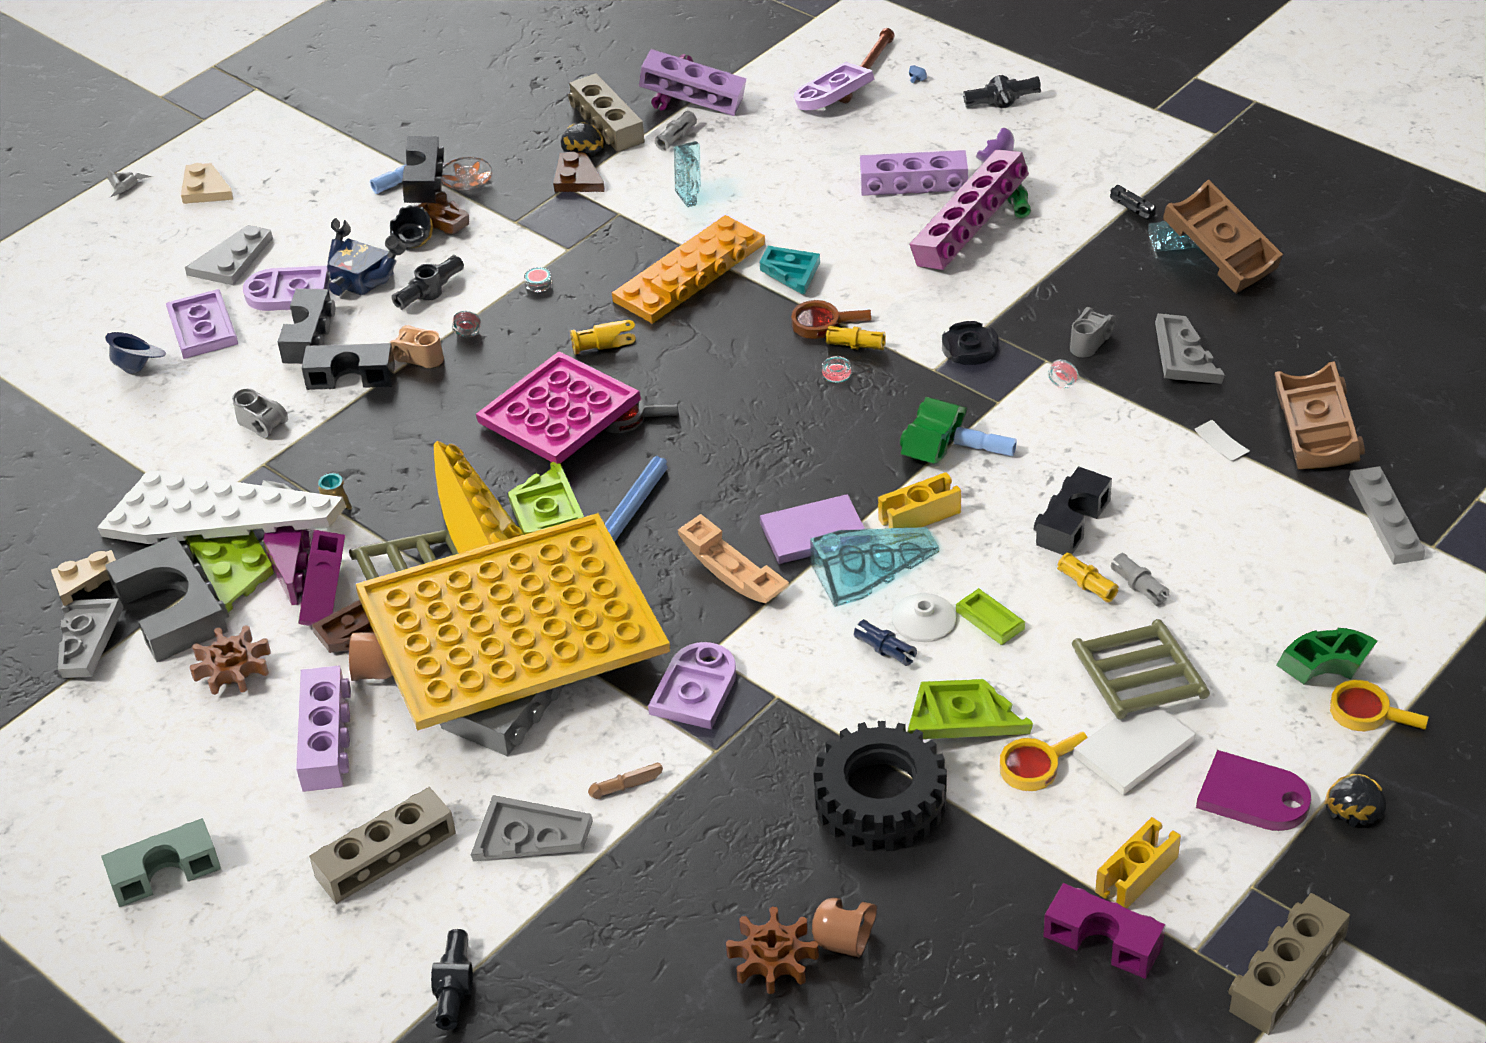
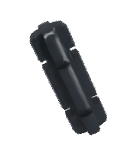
M1121 185L1111 188L1110 198L1117 203L1120 202L1121 205L1136 214L1139 213L1145 219H1150L1156 214V206L1151 202L1146 201Z

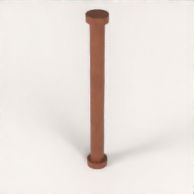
M890 28L882 29L879 34L880 38L865 57L860 67L871 68L887 43L893 41L895 37L893 30ZM852 93L839 99V101L845 104L849 103L853 97Z

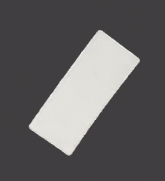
M1213 420L1195 428V431L1210 446L1232 461L1250 451L1227 435Z

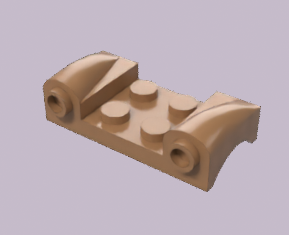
M1210 180L1206 181L1187 199L1178 203H1169L1166 206L1163 219L1180 237L1187 234L1219 267L1217 275L1235 293L1249 287L1279 267L1283 254Z
M1335 361L1329 362L1321 370L1306 376H1291L1281 371L1275 372L1276 390L1281 409H1283L1298 470L1336 467L1360 461V455L1365 454L1362 436L1357 437L1345 394H1347L1344 377H1339Z

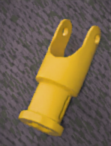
M632 320L594 325L593 329L576 332V330H570L574 354H580V351L597 348L600 351L634 343L636 340L635 335L631 333L618 334L633 330L635 323Z

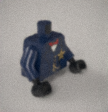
M334 218L331 222V228L336 233L335 239L331 240L327 261V271L331 278L329 283L330 291L336 296L342 295L346 290L358 295H365L376 286L387 283L390 276L394 274L393 269L397 262L395 257L405 252L404 242L390 235L385 240V247L390 251H386L350 238L343 241V238L350 234L351 227L344 220L343 226L340 228V221Z

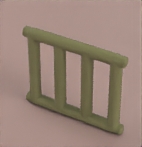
M448 529L360 546L349 550L351 560H357L366 580L379 577L370 557L387 554L395 571L398 572L408 569L400 551L417 548L424 563L437 560L429 545L446 542L453 555L459 553L450 537Z
M1161 619L1154 620L1152 625L1086 641H1083L1081 638H1076L1072 641L1075 653L1109 708L1119 720L1124 719L1130 712L1199 696L1200 699H1206L1210 696L1207 685ZM1158 637L1163 644L1100 660H1095L1092 655L1093 652ZM1170 656L1176 663L1108 680L1103 673ZM1182 676L1189 683L1188 685L1122 701L1116 693Z

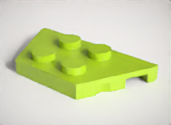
M551 462V469L542 476L536 473L528 478L524 484L518 485L508 492L510 505L524 535L584 517L560 463Z
M252 529L249 535L204 539L202 534L190 535L186 538V542L197 563L202 568L206 580L210 581L213 585L217 600L224 602L228 613L233 609L232 603L242 594L245 597L249 596L256 589L257 585L265 582L274 574L272 564Z
M984 679L924 681L920 683L907 732L912 734L918 729L923 732V739L1030 734L1033 723L1028 717L1021 720L1011 711L1013 704L1004 696L999 695L995 688Z

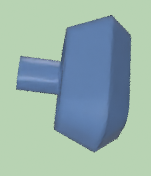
M916 65L910 66V82L914 83L915 80L922 81L926 79V70Z

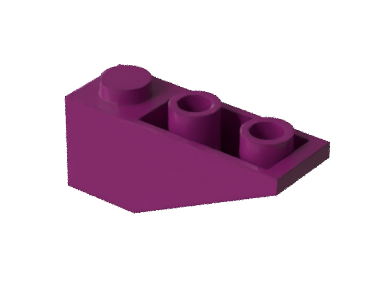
M293 526L278 527L276 532L265 533L263 541L273 571L291 605H298L300 592L304 590V570H307L308 548H311L313 533L312 530H295Z
M314 530L298 620L300 625L312 626V624L333 614L345 540L344 534Z

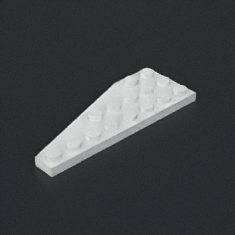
M149 470L97 528L102 537L144 544H156L160 542V538L176 536L178 541H185L187 536L202 534L204 539L249 535L251 529L263 528L264 533L276 532L277 528L282 526H293L295 530L330 527L346 508L343 497Z

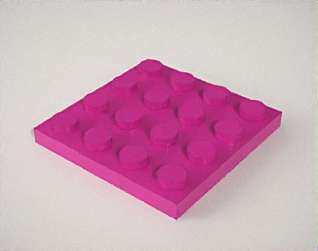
M557 352L476 413L479 424L550 462L558 464L641 401L639 390L564 353Z

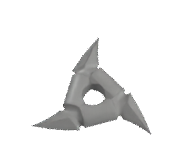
M108 169L107 178L115 189L110 197L128 191L138 182L137 179L154 176L141 173L133 174L132 171L114 173Z

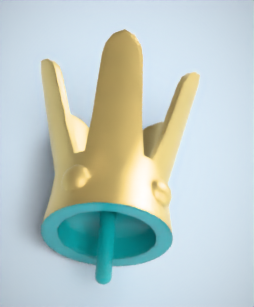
M336 473L322 476L318 482L320 494L343 497L346 508L351 510V503L343 489L344 482L342 477Z

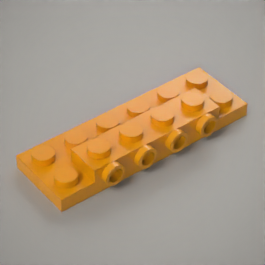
M724 215L612 292V300L614 303L653 324L765 245V235Z

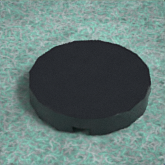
M977 321L955 323L949 327V331L946 333L944 331L942 334V352L951 361L962 365L985 363L998 352V335L990 326L989 329L983 327V323Z

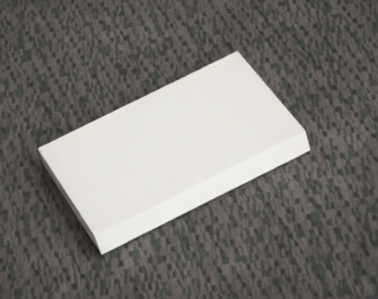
M1155 706L1130 712L1121 720L1114 718L1074 748L1073 756L1124 795L1195 742V733L1162 708Z

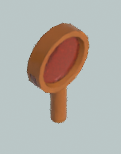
M823 300L803 302L793 309L791 315V325L794 332L809 339L826 337L828 327H839V323L871 321L870 309L838 312L834 305Z

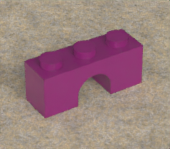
M1063 883L1045 913L1043 937L1078 950L1082 941L1088 936L1104 935L1113 941L1111 965L1146 979L1163 947L1166 924L1157 921L1151 916L1141 915L1126 909L1116 902H1109L1089 894L1084 889L1074 888Z

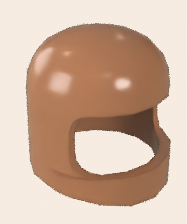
M352 633L349 645L351 681H359L360 679L380 680L393 676L375 633Z
M840 898L826 899L818 906L813 917L812 934L814 940L823 949L854 957L862 956L877 915V906L862 902L856 910L850 911L843 909ZM864 917L863 925L860 927L861 921Z

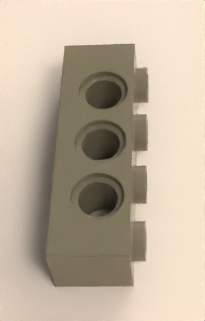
M597 73L569 83L570 93L568 98L571 106L576 108L581 113L583 119L588 120L601 133L608 145L610 144L617 152L645 143L643 121Z
M429 786L309 855L314 876L335 904L455 835L456 831L452 812Z
M1310 893L1302 904L1297 902L1291 909L1287 918L1288 922L1284 927L1277 926L1271 934L1268 947L1263 952L1258 950L1249 963L1247 973L1244 976L1239 974L1232 982L1228 994L1232 996L1229 1012L1269 1035L1345 939L1350 914L1313 893Z

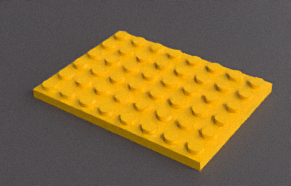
M599 513L356 584L359 599L417 731L670 652V643Z

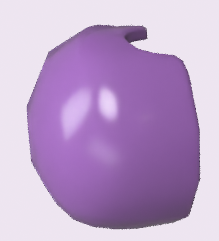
M1001 128L997 138L988 140V145L983 151L979 150L977 152L976 158L984 163L995 150L1013 151L1015 141L1013 133L1007 128Z

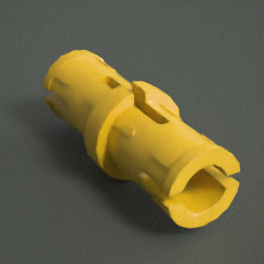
M829 326L826 332V343L851 346V349L856 350L859 348L884 350L886 333L861 330V327L855 326L853 329Z
M1071 553L1064 554L1057 564L1059 566L1057 569L1074 579L1080 588L1092 591L1107 603L1112 601L1119 591L1117 589L1119 586L1102 576L1096 567L1086 565Z

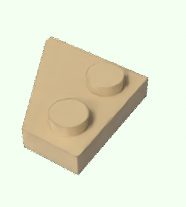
M194 163L185 166L181 190L183 204L233 200L231 188L212 163Z
M112 550L107 552L98 551L91 554L88 558L76 562H64L58 568L51 570L63 606L72 603L71 595L83 587L85 591L90 592L101 583L110 580L105 565L116 560Z

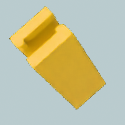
M947 472L895 490L878 497V520L882 525L889 523V534L892 538L961 513V489L956 485L950 490L952 479Z
M1151 817L1097 869L1095 893L1103 898H1107L1110 895V891L1107 889L1115 884V887L1118 888L1116 903L1127 909L1179 857L1181 835L1172 830L1169 833V838L1159 847H1155L1158 844L1159 831L1163 828V825L1160 821Z

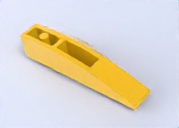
M436 441L434 444V461L438 495L444 520L458 553L524 535L523 531L516 526L464 457L463 451L454 444L446 445Z

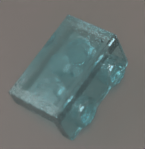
M694 141L673 147L675 192L687 208L697 205V194H699V187H701L700 144Z
M1166 221L1149 223L1148 233L1155 252L1198 248L1197 244L1187 234L1180 237Z

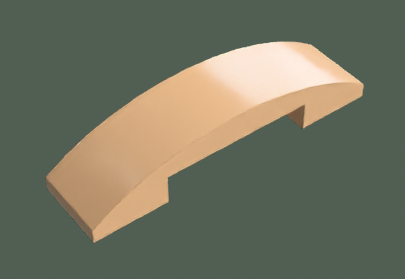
M698 515L678 529V535L698 560L716 577L740 594L755 601L767 603L789 587V582L769 566L765 565L760 569L722 539V530L703 515Z

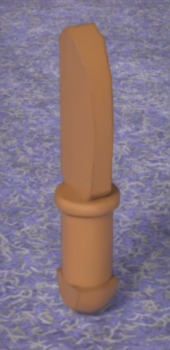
M657 762L624 773L622 776L618 774L615 778L600 783L595 782L589 787L588 794L592 798L600 799L601 796L644 784L660 775L663 767L661 763Z

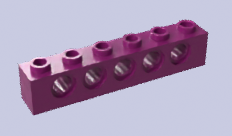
M995 150L909 243L917 266L944 270L1029 175L1022 152Z

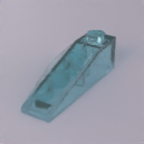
M927 527L838 530L810 539L811 566L834 607L866 598L872 594L874 587L882 582L890 583L895 580V574L905 568L912 569L939 552V546Z

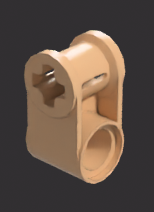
M405 325L399 330V336L389 342L392 345L394 360L398 362L434 368L444 361L440 337L436 331Z

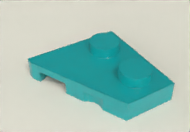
M769 245L759 261L760 271L800 294L806 293L821 263L819 253Z

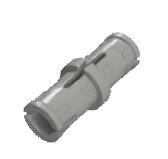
M685 111L677 120L669 122L666 129L659 136L655 137L656 146L660 150L665 151L676 140H681L685 137L686 131L697 123L695 114L691 111Z
M1120 553L1113 559L1119 565L1111 562V569L1128 581V585L1132 590H1139L1156 606L1166 601L1167 598L1161 593L1169 596V589L1153 578L1149 569L1140 567L1125 553Z

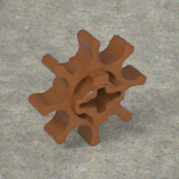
M248 625L242 627L239 635L230 636L229 638L223 636L221 628H216L214 633L217 642L214 641L211 646H202L197 643L192 646L196 660L202 661L190 665L192 678L197 682L202 678L210 677L207 681L213 695L218 694L223 684H231V682L238 684L240 692L247 691V686L244 678H247L252 673H259L263 676L269 674L266 660L258 659L261 656L271 654L268 639L263 638L257 642L250 643L253 637Z
M777 907L769 909L770 920L764 925H754L746 916H742L739 919L740 932L748 938L739 942L733 940L726 942L727 957L729 959L740 957L747 960L736 968L738 982L743 984L752 975H763L766 977L768 994L775 993V980L781 975H791L799 984H804L806 982L805 967L797 962L804 958L813 960L819 958L817 941L802 942L798 940L808 933L807 919L800 917L793 925H781L779 923Z

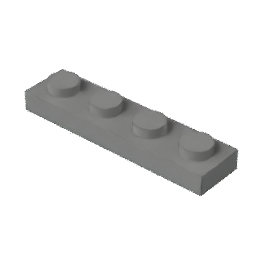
M1381 467L1350 471L1349 481L1392 564L1424 560L1425 549Z

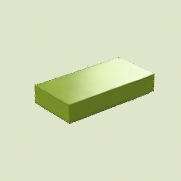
M980 588L956 603V612L1000 645L1005 644L1025 629L1024 620Z

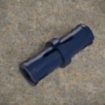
M865 619L858 622L857 625L864 628L867 632L865 633L855 627L854 637L873 646L875 652L882 656H891L904 666H909L913 662L912 659L903 653L905 652L915 658L917 655L916 647L899 640L892 631L887 629L883 631Z

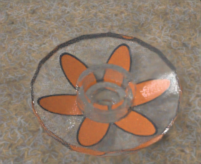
M462 157L445 164L441 179L443 184L449 188L469 190L485 184L491 178L492 168L484 159Z

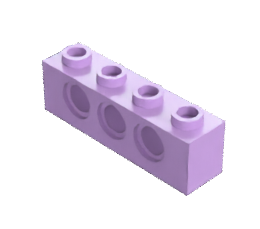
M651 49L641 67L639 86L735 116L744 96L747 78Z
M966 150L860 155L862 196L958 191L968 180Z
M340 666L301 670L296 770L302 792L343 787V773H349V760L347 753H344V748L350 746L349 731L345 727V723L350 722V709L348 702L345 703V698L351 697L349 678L343 679Z

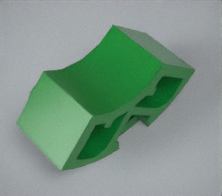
M925 397L924 402H921L918 408L917 418L908 425L907 430L905 429L901 435L900 446L902 450L900 454L933 464L940 462L947 454L949 439L954 441L956 429L961 427L967 407L936 398Z
M1337 627L1336 630H1314L1294 640L1284 650L1276 666L1303 685L1313 677L1325 673L1339 674L1351 680L1367 659L1378 640L1348 628Z

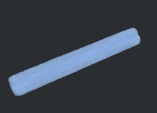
M653 457L605 523L614 542L667 470L668 466L666 465L667 460L665 458Z

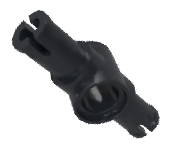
M997 75L984 88L963 91L965 107L988 103V105L995 104L999 108H1007L1014 104L1015 100L1019 99V96L1040 93L1041 83L1039 76L1017 81L1016 79L1009 80L1004 75Z
M452 255L439 265L422 264L416 267L414 270L415 278L409 281L408 286L391 296L393 304L400 308V310H403L417 299L434 300L440 297L442 294L441 286L446 284L451 276L464 269L462 259Z
M452 929L447 933L445 954L440 958V962H434L432 965L431 988L433 996L438 1001L435 1022L436 1026L442 1030H453L457 1027L460 1003L464 1000L465 995L472 994L473 989L472 963L469 962L466 956L469 937L468 933L462 929Z

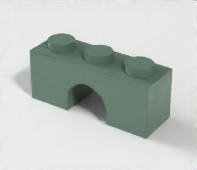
M203 818L101 855L119 907L154 895L150 886L151 878L157 871L163 868L177 867L181 869L187 881L221 869L215 847Z

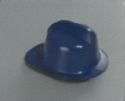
M111 332L105 336V341L109 344L110 361L129 374L141 371L149 358H160L166 355L165 350L151 345L132 334Z

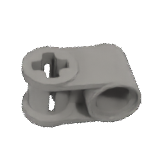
M1086 307L1081 316L1072 324L1070 352L1082 358L1094 355L1104 341L1111 336L1115 327L1116 317L1110 314L1105 316L1094 312L1091 307Z
M240 389L232 396L237 423L255 432L262 438H267L271 434V430L278 424H284L288 421V414L280 403L261 395L254 389Z

